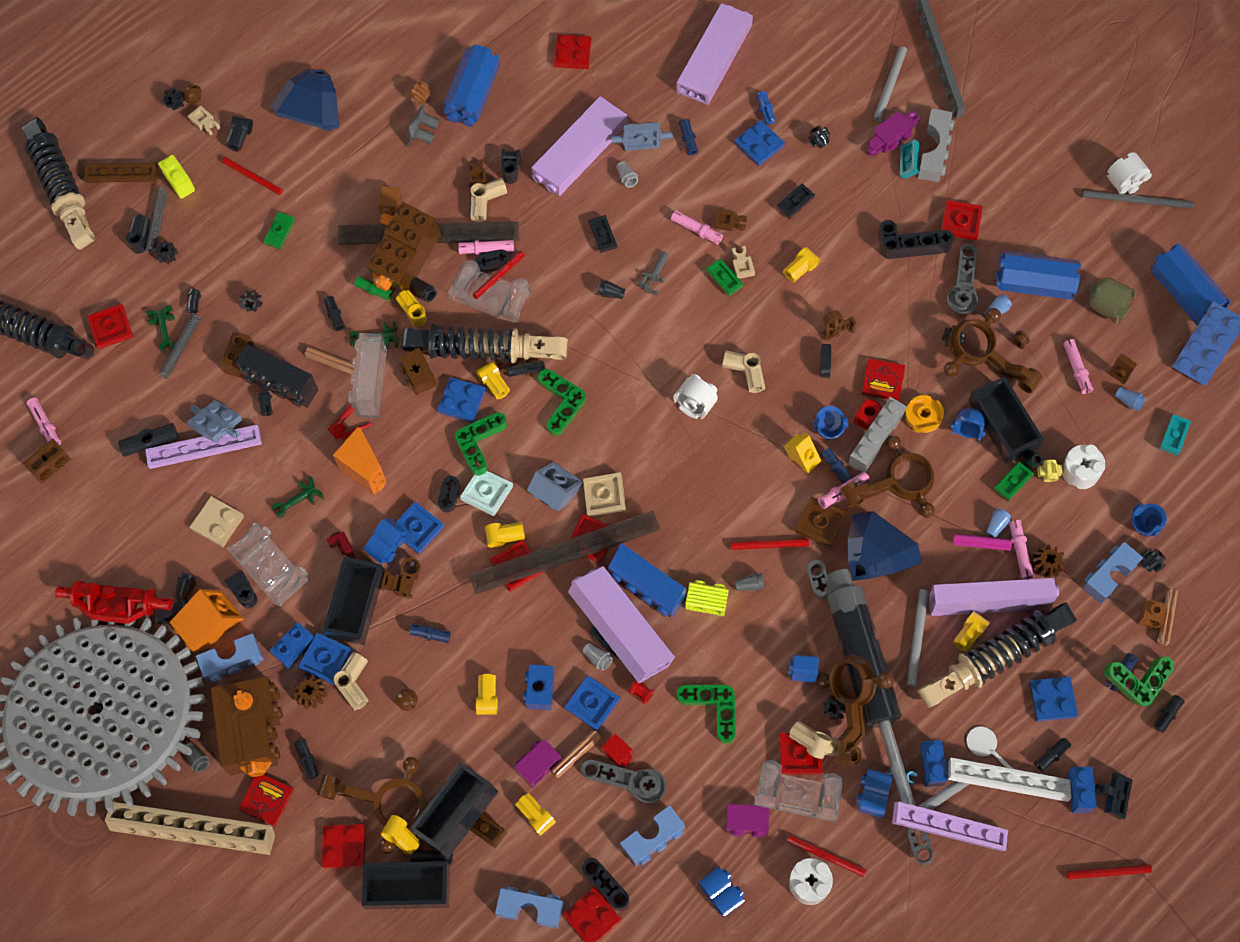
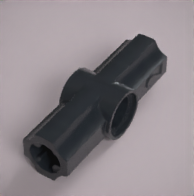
M174 423L153 430L143 429L138 435L119 440L118 445L122 456L126 457L145 449L178 440L179 436Z

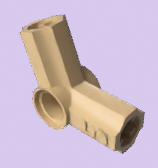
M502 178L486 184L477 183L471 187V220L475 222L486 220L488 200L507 194Z
M731 351L725 352L723 368L743 371L746 375L749 392L759 393L765 390L760 357L757 354L748 353L746 355ZM748 363H755L756 365L749 366Z
M352 652L341 671L335 674L334 683L354 711L365 706L369 701L355 682L368 663V660L360 654ZM342 679H349L346 685H340Z
M797 721L789 732V737L805 746L809 754L819 759H823L825 755L834 756V751L838 747L837 737H830L823 732L814 731L801 721Z

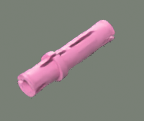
M677 210L671 216V221L697 233L702 239L706 238L718 245L723 238V234L714 231L709 225L701 224Z
M475 240V242L459 243V254L476 253V255H480V253L502 249L514 251L513 240L486 242Z
M1070 339V344L1067 340L1063 343V346L1074 370V378L1078 381L1082 394H1087L1086 390L1090 393L1093 391V387L1088 378L1089 372L1084 367L1075 340Z
M35 397L29 399L26 404L40 427L41 435L45 436L47 442L53 438L60 445L61 440H59L55 432L56 428L50 423L39 400Z
M861 472L839 487L832 488L829 493L818 498L819 505L826 509L831 504L842 501L843 496L840 489L853 482H856L857 486L868 483L870 481L868 474Z
M1016 520L1017 528H1015L1014 521L1008 523L1013 538L1011 542L1015 547L1021 579L1027 580V574L1028 578L1031 579L1034 577L1026 546L1027 538L1023 534L1021 520Z

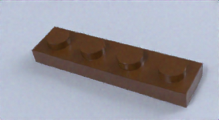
M156 163L86 164L84 181L86 183L156 182L158 166Z

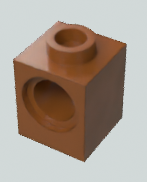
M382 186L378 201L380 214L395 215L402 199L400 188Z
M1147 599L1141 607L1138 624L1158 630L1164 623L1167 604Z

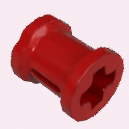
M636 680L628 693L635 695L646 705L655 690L649 689Z

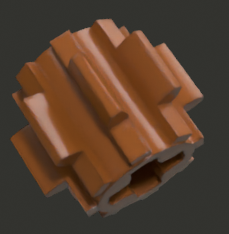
M416 81L408 94L412 97L410 100L416 104L419 102L421 104L425 103L431 93V90L428 89L429 85L423 81L421 83Z

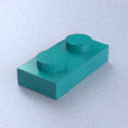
M915 139L900 145V177L903 179L919 173V142Z
M1173 414L1159 449L1178 456L1191 421Z

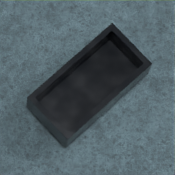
M249 344L246 345L236 361L239 372L247 383H255L264 391L269 392L270 390L281 399L287 398L298 407L302 405L308 408L319 390L312 374Z
M1005 376L971 392L968 402L973 409L983 414L985 418L984 427L1006 464L1024 456L1027 452L1035 451L1041 447L1044 438Z
M348 557L343 558L322 630L326 637L365 645L385 572L382 564Z
M460 762L410 830L420 840L448 859L498 791L488 780Z
M447 861L363 863L362 907L366 910L449 908L450 865Z

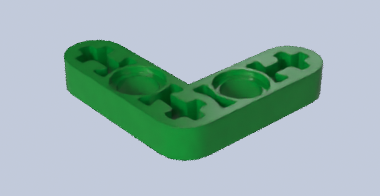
M544 369L538 375L539 384L563 400L547 422L548 432L553 436H558L564 432L586 402V395L581 388L552 370ZM548 376H550L551 381H544L543 377L547 378ZM564 384L567 386V390L559 392L557 387ZM578 395H580V396H581V400H580V399H577V400L574 402V396L577 397ZM564 408H569L572 410V413L564 416L561 414V411ZM559 422V429H553L552 424L556 425Z
M503 413L491 414L460 428L455 433L456 442L474 475H483L488 469L486 460L477 442L506 429L508 423ZM479 427H486L483 433L476 432ZM471 448L476 449L474 454H466L467 450ZM475 460H478L481 465L480 468L476 466Z
M1166 656L1155 658L1141 680L1120 662L1107 663L1104 667V674L1135 705L1149 706L1173 672L1174 663L1171 658ZM1113 667H1116L1115 672H1116L1118 675H1113V674H1114ZM1151 676L1156 678L1154 687L1150 685ZM1128 678L1132 682V687L1129 690L1125 686Z
M683 685L678 688L676 698L682 705H717L718 740L725 745L731 744L736 735L735 692L733 688L729 685ZM694 690H697V700H694V696H688L687 700L680 696L683 694V691H687L691 695L694 694ZM708 690L711 693V698L708 700L701 699V691ZM714 690H717V694H723V691L726 690L731 696H728L726 700L723 696H717V700H714ZM723 710H729L732 713V717L724 720L721 718L720 713ZM724 725H728V733L732 734L729 736V739H725L721 735L724 733Z

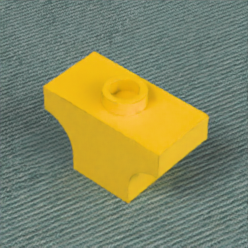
M806 433L802 435L796 434L784 446L789 458L795 461L806 473H809L821 462L810 436Z

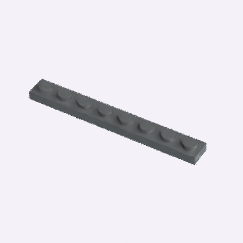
M917 0L915 2V10L920 14V24L924 26L925 39L929 40L930 53L934 55L935 67L940 72V82L945 86L944 92L946 98H949L950 111L954 112L956 119L963 118L965 105L928 0Z

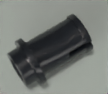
M190 289L187 293L188 303L186 311L196 314L198 313L199 299L202 298L199 290Z
M268 391L258 393L257 397L260 403L261 416L265 417V413L267 416L273 415L271 406L272 395Z

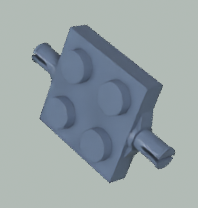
M659 122L632 123L624 125L622 136H612V144L623 143L625 151L660 148L662 139H673L672 131L661 132Z
M214 400L204 409L196 405L190 408V411L196 415L187 421L188 426L215 443L227 434L235 439L239 437L240 432L233 428L242 421L240 414L220 402Z

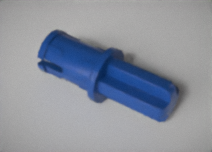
M761 91L756 96L760 105L759 110L763 114L766 124L772 125L776 122L772 110L773 105L769 101L767 92Z

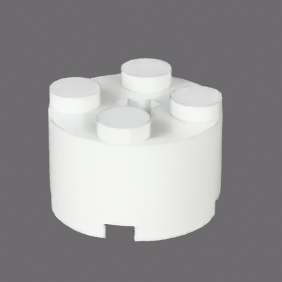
M1137 153L1127 154L1128 158L1125 160L1123 158L1118 159L1107 171L1109 175H1106L1120 194L1127 192L1130 194L1135 193L1139 189L1138 186L1149 180L1152 176L1149 168Z
M692 374L691 377H688L674 394L673 399L675 403L678 401L680 404L679 409L689 417L694 419L701 417V419H704L717 402V388L713 384H708L701 380L698 375Z
M1078 445L1067 454L1062 465V476L1069 485L1072 484L1078 489L1090 488L1096 484L1105 470V459L1096 446Z
M813 858L798 862L789 878L791 893L798 901L806 905H815L823 901L829 894L833 884L832 873L828 865ZM809 877L816 881L813 886H809V882H806Z

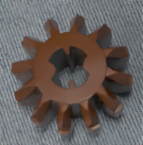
M1049 544L1046 549L1041 546L1038 551L1034 552V559H1032L1031 563L1036 565L1034 571H1041L1040 577L1046 574L1047 578H1051L1052 575L1058 577L1059 572L1064 571L1065 567L1063 565L1066 564V559L1062 558L1064 552H1057L1058 547H1055L1053 550Z
M304 675L303 682L297 680L299 686L293 687V690L296 692L293 698L298 700L297 704L299 706L304 705L305 709H309L310 705H312L316 709L317 702L320 704L324 703L321 697H327V693L324 692L327 686L323 684L321 678L316 680V676L312 675L309 680L307 675ZM312 689V694L308 695V690Z

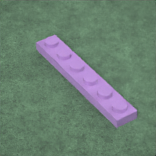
M253 425L235 429L240 432L239 437L236 439L227 434L214 443L203 436L145 449L148 467L153 469L261 445L259 426Z
M902 802L894 803L893 824L998 851H1006L1008 830Z

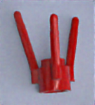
M354 400L339 418L327 428L336 440L338 438L344 440L357 429L355 428L345 433L344 431L347 428L343 425V422L355 410L354 406L358 400ZM369 422L365 425L360 426L359 428H361V430L366 429L367 427H370L372 423Z

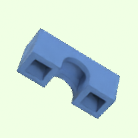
M1125 542L1120 547L1116 545L1109 553L1111 557L1108 560L1104 558L1097 565L1099 570L1095 574L1091 572L1084 579L1086 584L1083 589L1100 604L1105 601L1118 585L1110 577V571H1118L1127 577L1143 559L1139 553Z
M253 633L234 640L236 652L230 659H221L220 654L215 648L197 655L196 658L203 678L207 682H217L223 676L237 674L241 669L257 666L260 661H263L264 658L260 646Z
M670 805L653 818V822L659 829V833L655 838L645 839L638 831H635L620 843L621 848L635 866L639 864L643 866L651 859L650 855L655 851L660 853L668 846L666 844L672 838L677 840L684 834L685 824Z
M507 886L506 889H500L495 912L497 917L517 921L522 908L533 906L538 910L536 921L538 925L559 928L563 909V901L559 900L560 897L550 894L547 897L539 896L538 892L527 890V893L518 892V888Z

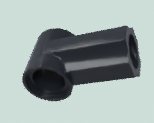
M233 116L230 124L231 131L225 145L232 151L238 152L242 149L246 136L252 132L253 120Z
M137 215L133 218L131 231L126 236L132 252L136 254L143 253L147 246L146 238L150 219L144 215Z

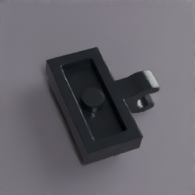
M1112 773L1110 785H1095V793L1108 796L1105 813L1117 819L1126 818L1132 779L1120 773Z

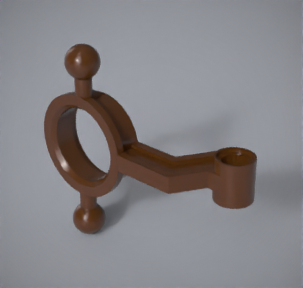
M991 308L987 311L985 321L968 319L961 321L952 329L949 336V346L955 359L944 366V373L947 376H956L961 363L977 366L987 361L1007 379L1019 381L1017 383L1018 387L1026 393H1032L1043 379L1041 373L1036 369H1027L1022 365L1010 364L995 351L997 340L995 332L990 325L998 322L1001 318V312L997 308ZM973 326L985 334L988 346L983 356H971L963 350L960 344V333L964 327Z
M894 435L886 440L887 448L892 450L896 456L887 468L886 479L873 485L865 483L857 486L856 482H853L840 489L848 508L855 507L868 498L891 490L894 495L901 499L918 500L920 504L919 512L923 517L930 518L935 513V507L928 503L925 498L934 483V472L930 462L924 456L917 453L904 454L900 448V438ZM904 461L919 463L927 474L925 486L918 490L904 489L895 479V467Z
M859 655L844 657L832 666L829 675L820 673L816 678V685L819 688L826 689L830 686L834 697L839 702L845 704L847 728L838 738V747L834 751V759L840 765H858L861 762L862 752L857 745L865 737L862 705L871 701L876 691V685L888 689L894 684V677L891 673L883 672L876 676L871 664ZM848 663L856 667L862 680L861 693L856 699L850 697L842 686V671Z
M408 757L404 760L403 769L405 773L403 779H393L384 783L377 793L348 785H339L341 779L329 775H323L317 793L318 796L335 800L336 795L373 803L375 816L384 827L388 820L381 811V799L392 788H406L414 794L417 800V811L414 817L407 822V829L412 827L425 810L424 794L411 781L413 773L419 768V761L415 757ZM384 838L379 842V849L385 854L392 853L396 847L395 843H391Z

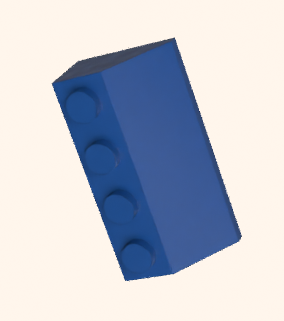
M623 543L619 546L608 567L611 577L616 583L621 582L624 584L626 590L630 593L638 594L645 604L649 606L652 604L656 607L659 614L672 618L685 602L686 588Z

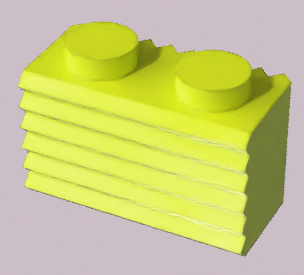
M174 155L158 163L164 176L179 198H184L195 191L189 176Z
M699 580L694 581V583L690 582L685 609L724 616L729 589H726L721 584H714V586L706 585L705 582Z

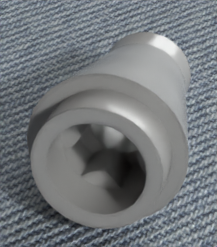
M619 162L616 168L622 184L628 188L635 186L638 182L637 173L626 162Z
M588 643L583 649V653L597 669L606 670L613 660L610 653L593 646L591 643Z

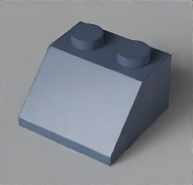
M552 462L535 472L527 491L535 498L548 504L551 509L559 511L568 505L584 482L555 462Z

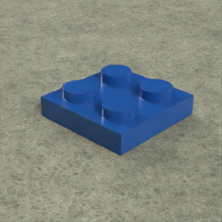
M762 120L736 138L734 142L757 166H760L785 146V142Z
M450 377L437 411L443 415L474 423L486 389L483 386Z
M416 501L396 521L399 526L407 531L404 543L418 555L445 527L441 521Z
M317 633L298 668L334 686L335 674L341 671L353 650Z
M587 675L564 709L598 732L621 698Z
M1071 677L1031 680L1029 682L1036 722L1078 717Z

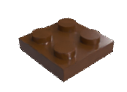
M811 497L795 533L831 548L847 512L831 505L823 509L819 505L818 500Z

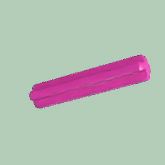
M954 534L953 544L958 546L1007 551L1011 550L1012 546L1010 539Z

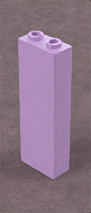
M721 3L677 81V93L709 105L752 27L753 15Z
M600 96L532 166L533 179L537 183H542L551 193L561 196L612 142V136H618L624 129V125H628L627 114Z
M604 566L597 570L594 568L585 576H578L571 582L572 585L568 593L638 683L666 669L675 658Z
M1054 578L933 585L928 597L930 616L972 614L973 611L976 613L1047 610L1050 609L1059 596V587L1055 585Z

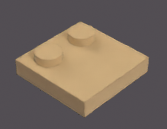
M621 472L583 479L586 509L589 517L626 511Z
M211 496L190 526V529L223 548L244 518V515Z

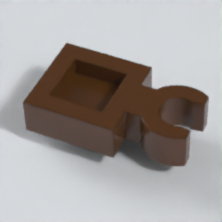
M470 160V170H468L469 187L471 188L477 183L486 184V168H483L482 160H479L478 165H473L472 160Z
M717 209L714 229L732 231V228L736 227L738 230L744 231L746 225L740 224V222H747V216L740 215L735 217V212Z

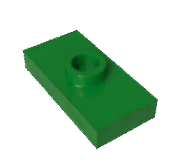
M278 212L263 241L264 245L281 250L295 222V218Z
M721 258L706 268V272L728 297L743 287V283Z
M1018 462L993 490L1009 502L1031 479L1034 473L1021 462Z

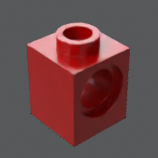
M867 398L856 413L853 423L867 431L883 407L877 401ZM865 412H871L873 416H868Z
M616 733L601 747L602 753L617 767L627 766L633 759V749Z

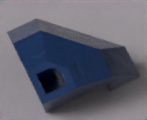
M307 69L290 78L270 106L271 111L277 117L287 118L327 131L339 129L336 90L331 76L324 69Z
M874 511L853 515L848 536V563L852 581L896 573L922 563L918 543Z

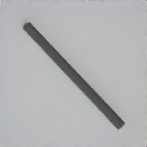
M1083 190L1082 194L1083 198L1193 209L1194 206L1192 201Z

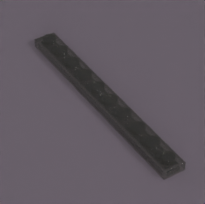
M519 222L437 223L441 233L437 243L475 242V240H479V242L519 241ZM338 225V244H380L385 236L384 231L387 225Z
M650 511L470 574L469 578L475 595L659 531L660 526L654 511Z

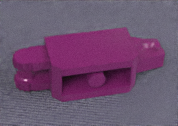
M914 111L906 115L899 112L893 114L875 128L873 139L868 144L867 154L875 156L881 151L886 153L889 150H894L901 141H906L911 137L912 129L920 121V117Z

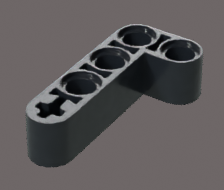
M884 220L880 224L878 239L882 256L886 259L947 253L952 248L954 235L949 230L898 235L896 224L891 220Z

